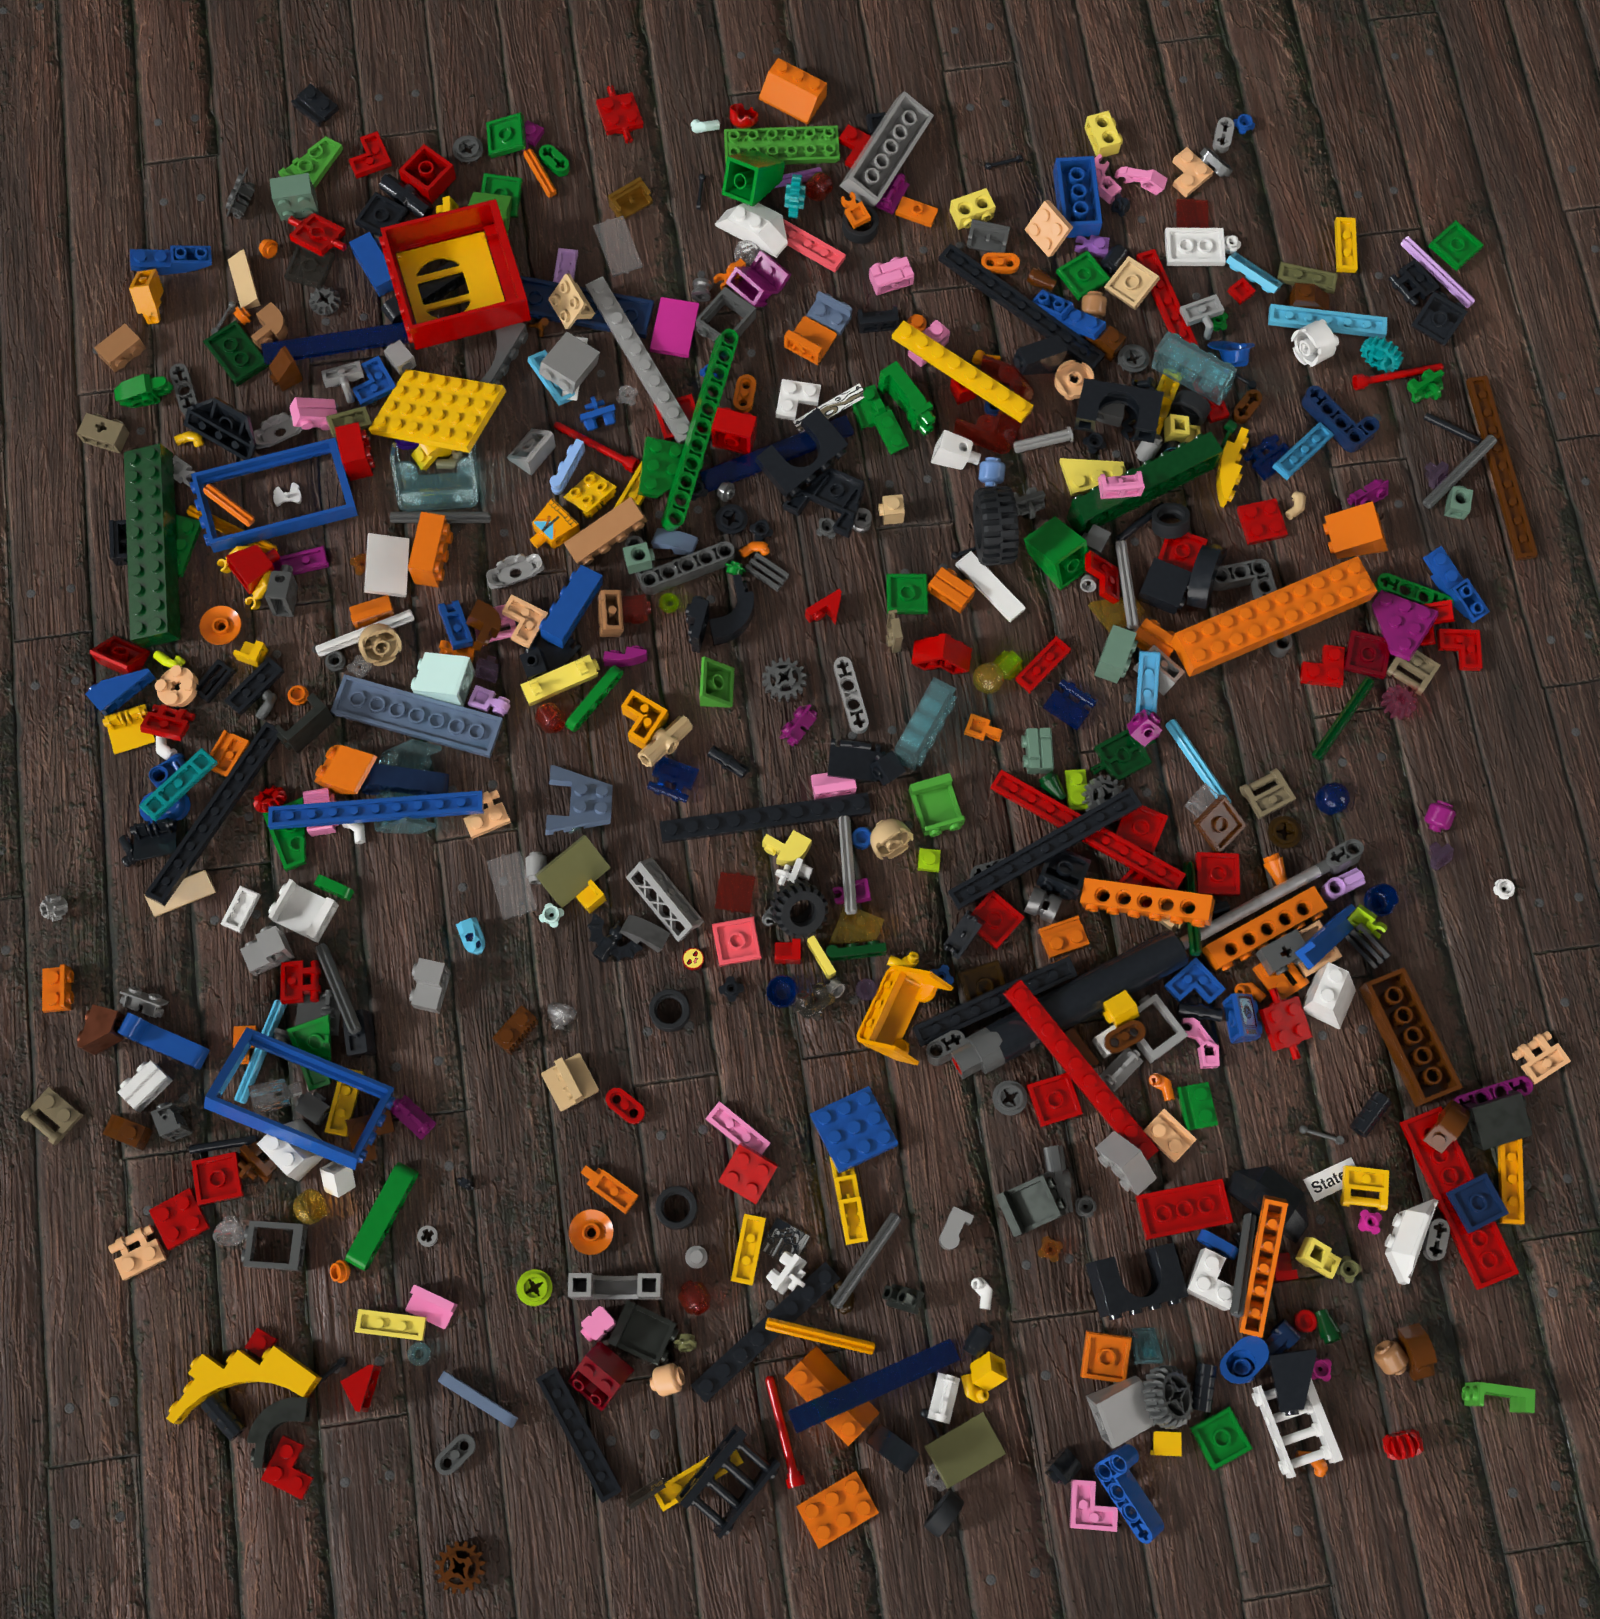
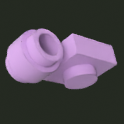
M476 685L468 705L487 713L490 707H492L494 714L503 717L509 711L510 700L502 696L496 699L494 691Z

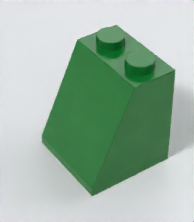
M756 150L727 156L722 195L752 207L755 206L782 181L785 161Z
M1053 517L1045 522L1041 527L1024 538L1027 553L1059 590H1062L1086 572L1085 554L1088 553L1087 541L1057 517Z

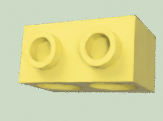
M1109 111L1087 116L1084 128L1095 155L1098 156L1100 154L1103 157L1118 154L1123 140L1121 134L1116 130L1115 119L1111 118Z
M987 188L951 200L950 213L958 230L970 228L972 219L984 222L994 218L996 206Z

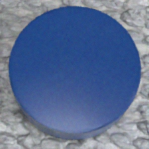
M865 827L855 829L852 833V844L858 849L868 848L871 845V831Z

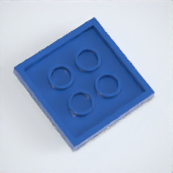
M869 1086L810 1113V1117L839 1174L899 1144Z

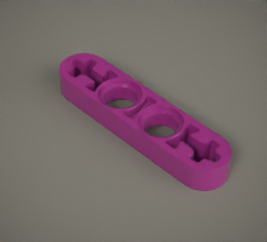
M1519 1076L1453 1098V1100L1457 1103L1470 1101L1479 1104L1476 1100L1478 1093L1484 1094L1487 1101L1498 1098L1496 1094L1498 1087L1504 1088L1508 1095V1091L1513 1090L1512 1087L1520 1083L1525 1084L1526 1088L1516 1091L1526 1096L1532 1092L1533 1083L1528 1077Z

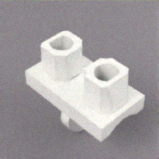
M797 857L791 873H789L791 866L785 864L784 869H777L775 875L780 878L778 884L784 886L786 880L794 883V880L798 879V877L809 881L813 868L803 864V859Z
M785 1251L779 1260L785 1265L783 1271L779 1273L776 1269H772L766 1276L772 1284L771 1287L782 1295L788 1289L793 1291L797 1285H800L802 1288L806 1285L801 1279L806 1274L802 1269L807 1262L797 1254L793 1255Z

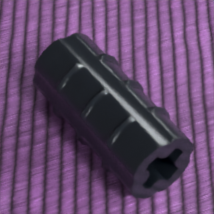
M1378 1091L1374 1092L1365 1106L1361 1108L1362 1110L1355 1117L1350 1128L1364 1138L1367 1137L1391 1105L1390 1099Z
M1197 1363L1192 1396L1194 1401L1192 1408L1194 1410L1211 1413L1217 1366Z
M217 1393L211 1395L200 1406L214 1422V1425H217L230 1441H233L246 1429L244 1423L232 1411L233 1409Z

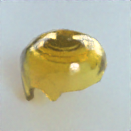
M992 662L979 665L973 673V684L977 690L987 695L999 691L1004 682V673L1000 666Z
M310 1188L300 1193L294 1199L293 1211L296 1218L303 1224L312 1225L327 1215V1204L324 1197L318 1191Z

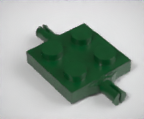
M1128 729L1094 747L1095 752L1100 758V763L1090 769L1094 775L1106 770L1113 780L1117 779L1119 782L1151 765L1152 761L1146 752V747L1156 741L1154 739L1144 747L1131 737Z

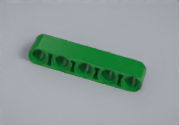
M401 1162L394 1166L345 1257L347 1263L363 1271L370 1267L418 1177V1171Z

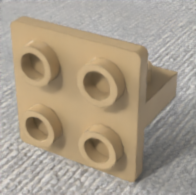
M569 273L565 274L549 297V302L565 329H570L577 319H592L595 312L579 285L574 282Z
M580 1053L566 1060H563L562 1057L555 1060V1066L541 1073L560 1111H564L599 1092V1088Z

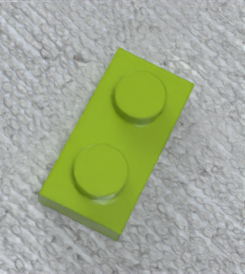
M1086 769L1065 770L1064 781L1067 807L1076 812H1086L1085 810L1088 805L1082 804L1086 800V797L1082 796V793L1087 791L1084 788L1087 785Z

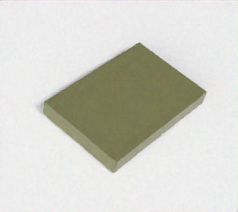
M583 835L535 874V877L562 909L589 886L588 881L590 879L594 882L611 867L587 836Z
M984 1412L979 1413L924 1446L947 1489L1006 1454Z

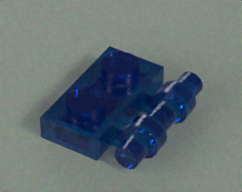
M1276 434L1266 437L1262 440L1261 444L1251 447L1243 455L1247 462L1251 459H1256L1252 467L1264 481L1277 473L1272 466L1290 450L1285 442L1279 446L1276 444L1279 441V437ZM1266 449L1271 451L1265 456L1262 453Z
M1062 679L1058 686L1065 691L1060 693L1055 689L1043 708L1078 730L1090 713L1084 709V706L1087 704L1093 708L1097 701L1088 692L1084 693L1076 688V684L1073 682L1069 683ZM1072 694L1080 699V702L1078 704L1068 698L1069 695Z
M663 756L656 763L652 776L659 778L657 783L649 781L647 789L654 791V794L659 796L663 794L671 797L675 802L687 803L689 795L682 793L683 788L692 790L699 774V769ZM666 781L675 784V790L665 787Z

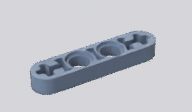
M443 1371L438 1379V1382L508 1427L513 1428L517 1422L518 1417L450 1373Z

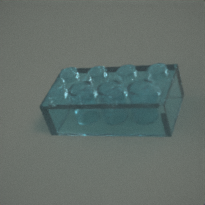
M1167 331L1155 349L1151 367L1219 406L1231 390L1237 373V369L1231 363L1223 362L1213 353H1207L1195 343H1189L1182 339L1180 335Z
M935 677L932 679L895 746L894 753L905 767L915 771L917 766L921 767L927 757V748L931 749L933 747L938 731L941 732L947 715L951 714L957 699L955 687Z

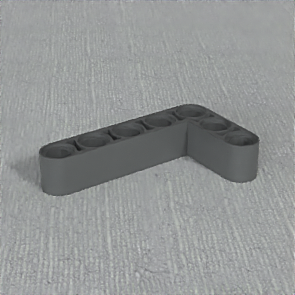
M633 535L627 538L625 546L628 547L644 542L641 537ZM720 542L657 567H654L652 563L653 569L636 572L635 575L643 592L647 595H654L726 567V563L731 564V561L735 560V549L730 542ZM722 552H729L730 555H728V556H723V555H721V553H722ZM642 555L635 557L636 560H642L644 558V556ZM704 559L711 560L710 563H703L702 561ZM685 566L693 567L689 571L683 569ZM667 573L674 574L671 578H666L664 575ZM649 580H652V581L655 582V583L652 584V585H647V584H645V583H646L647 581H649Z
M1264 559L1220 566L1213 587L1215 591H1223L1250 585L1254 600L1277 590L1270 565ZM1255 569L1261 570L1262 573H1257ZM1235 573H1240L1243 577H1238ZM1216 577H1221L1223 581H1218ZM1260 587L1266 588L1268 592L1262 591ZM1291 634L1268 644L1273 656L1281 658L1287 654L1293 644ZM1277 643H1282L1285 648H1280Z

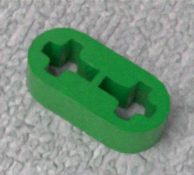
M547 144L539 149L541 162L555 175L563 177L569 173V161L554 146Z
M318 875L314 882V885L321 890L346 901H350L355 892L351 888L323 875Z

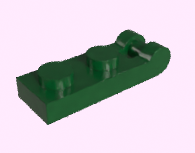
M879 940L870 941L868 945L859 946V943L847 944L845 948L829 945L826 949V956L830 962L886 956L887 949L886 943H880Z

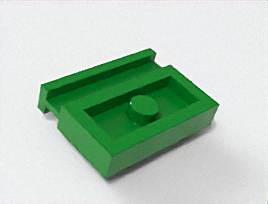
M875 384L863 388L864 398L851 405L861 430H864L866 427L875 426L872 420V413L875 411L871 403L880 398Z
M1209 1082L1176 1088L1185 1129L1190 1131L1218 1125Z

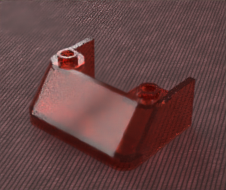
M984 355L980 370L991 378L1010 385L1008 389L1031 403L1034 389L1017 368ZM999 409L997 417L984 414L978 418L976 425L957 418L953 433L971 440L973 444L1000 454H1006L1012 449L1022 423Z

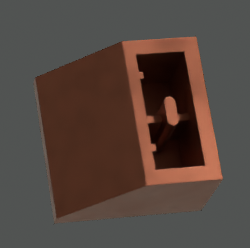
M92 1004L91 1009L85 1015V1026L78 1034L77 1047L96 1055L122 1041L124 1036L117 1033L125 1015L116 1010Z

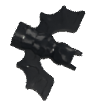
M593 913L592 921L587 927L591 932L589 942H595L598 946L592 952L594 957L605 963L609 956L613 955L617 962L625 957L633 959L634 955L643 949V947L633 941H630L625 946H617L618 940L623 937V934L620 933L622 927L618 925L619 920L610 929L609 935L603 936L602 927L604 920Z

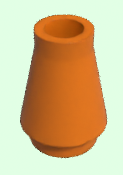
M1279 852L1263 858L1265 863L1263 866L1276 885L1288 880L1283 856L1280 857Z

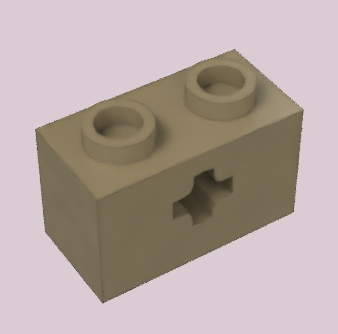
M86 413L77 435L83 443L120 454L129 436V431L120 420L113 419L112 421L100 414L95 413L92 415Z

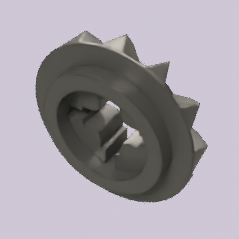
M462 136L453 144V154L455 159H458L461 164L463 162L468 164L473 161L477 162L478 158L482 157L484 151L482 142L474 136ZM465 147L471 150L472 154L465 152Z
M323 285L322 288H316L315 292L310 293L309 304L315 313L330 315L340 307L341 297L332 286L329 288ZM321 296L327 298L329 304L322 301Z
M1126 345L1118 353V365L1122 367L1123 371H1129L1130 374L1133 372L1139 374L1140 371L1146 369L1149 363V355L1140 345ZM1130 355L1134 359L1137 358L1136 363H1133V361H1129Z
M1011 1080L1003 1081L994 1089L992 1101L995 1109L1001 1112V1114L1013 1116L1025 1108L1027 1093L1018 1082ZM1005 1092L1009 1095L1017 1093L1013 1099L1014 1105L1010 1102L1002 1103L1006 1098Z

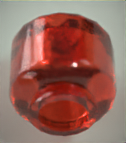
M823 172L814 173L805 184L807 196L814 201H823L833 190L831 178Z
M546 703L538 707L535 721L546 733H558L565 726L566 715L555 703Z
M690 1280L681 1286L682 1290L678 1294V1299L688 1314L698 1316L710 1308L711 1295L702 1282Z

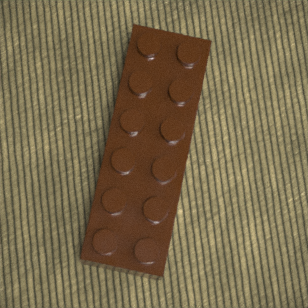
M1405 967L1366 982L1359 987L1415 1107L1463 1088Z

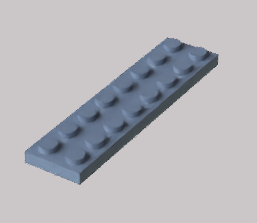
M345 674L330 711L335 716L491 758L503 723L502 717Z

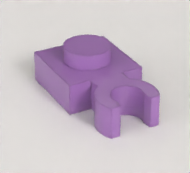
M1090 235L1088 240L1084 236H1077L1075 242L1082 245H1075L1074 251L1081 253L1088 250L1093 257L1104 258L1108 253L1110 238Z

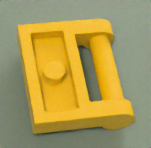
M1343 1166L1341 1206L1358 1205L1376 1207L1378 1210L1386 1211L1388 1208L1389 1170ZM1351 1189L1379 1192V1199L1351 1196Z

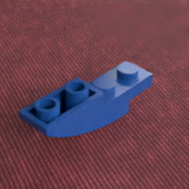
M170 245V250L130 249L131 271L157 269L158 275L191 272L212 265L211 246Z
M1043 289L1032 300V302L1081 337L1084 335L1096 340L1107 327L1105 321L1075 309L1073 302Z
M1439 546L1423 557V560L1433 573L1430 577L1443 594L1453 599L1454 607L1464 617L1474 623L1490 612L1469 579H1463L1442 546Z

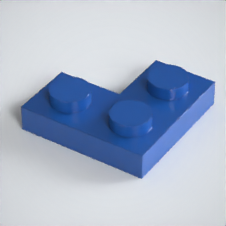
M379 356L361 364L369 380L352 388L361 407L391 394L396 387Z
M1197 958L1193 959L1164 986L1178 1002L1195 989L1208 1004L1226 990Z

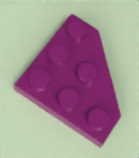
M1383 590L1380 591L1372 604L1373 614L1377 618L1378 626L1383 638L1387 642L1390 654L1410 662L1437 619L1438 611Z

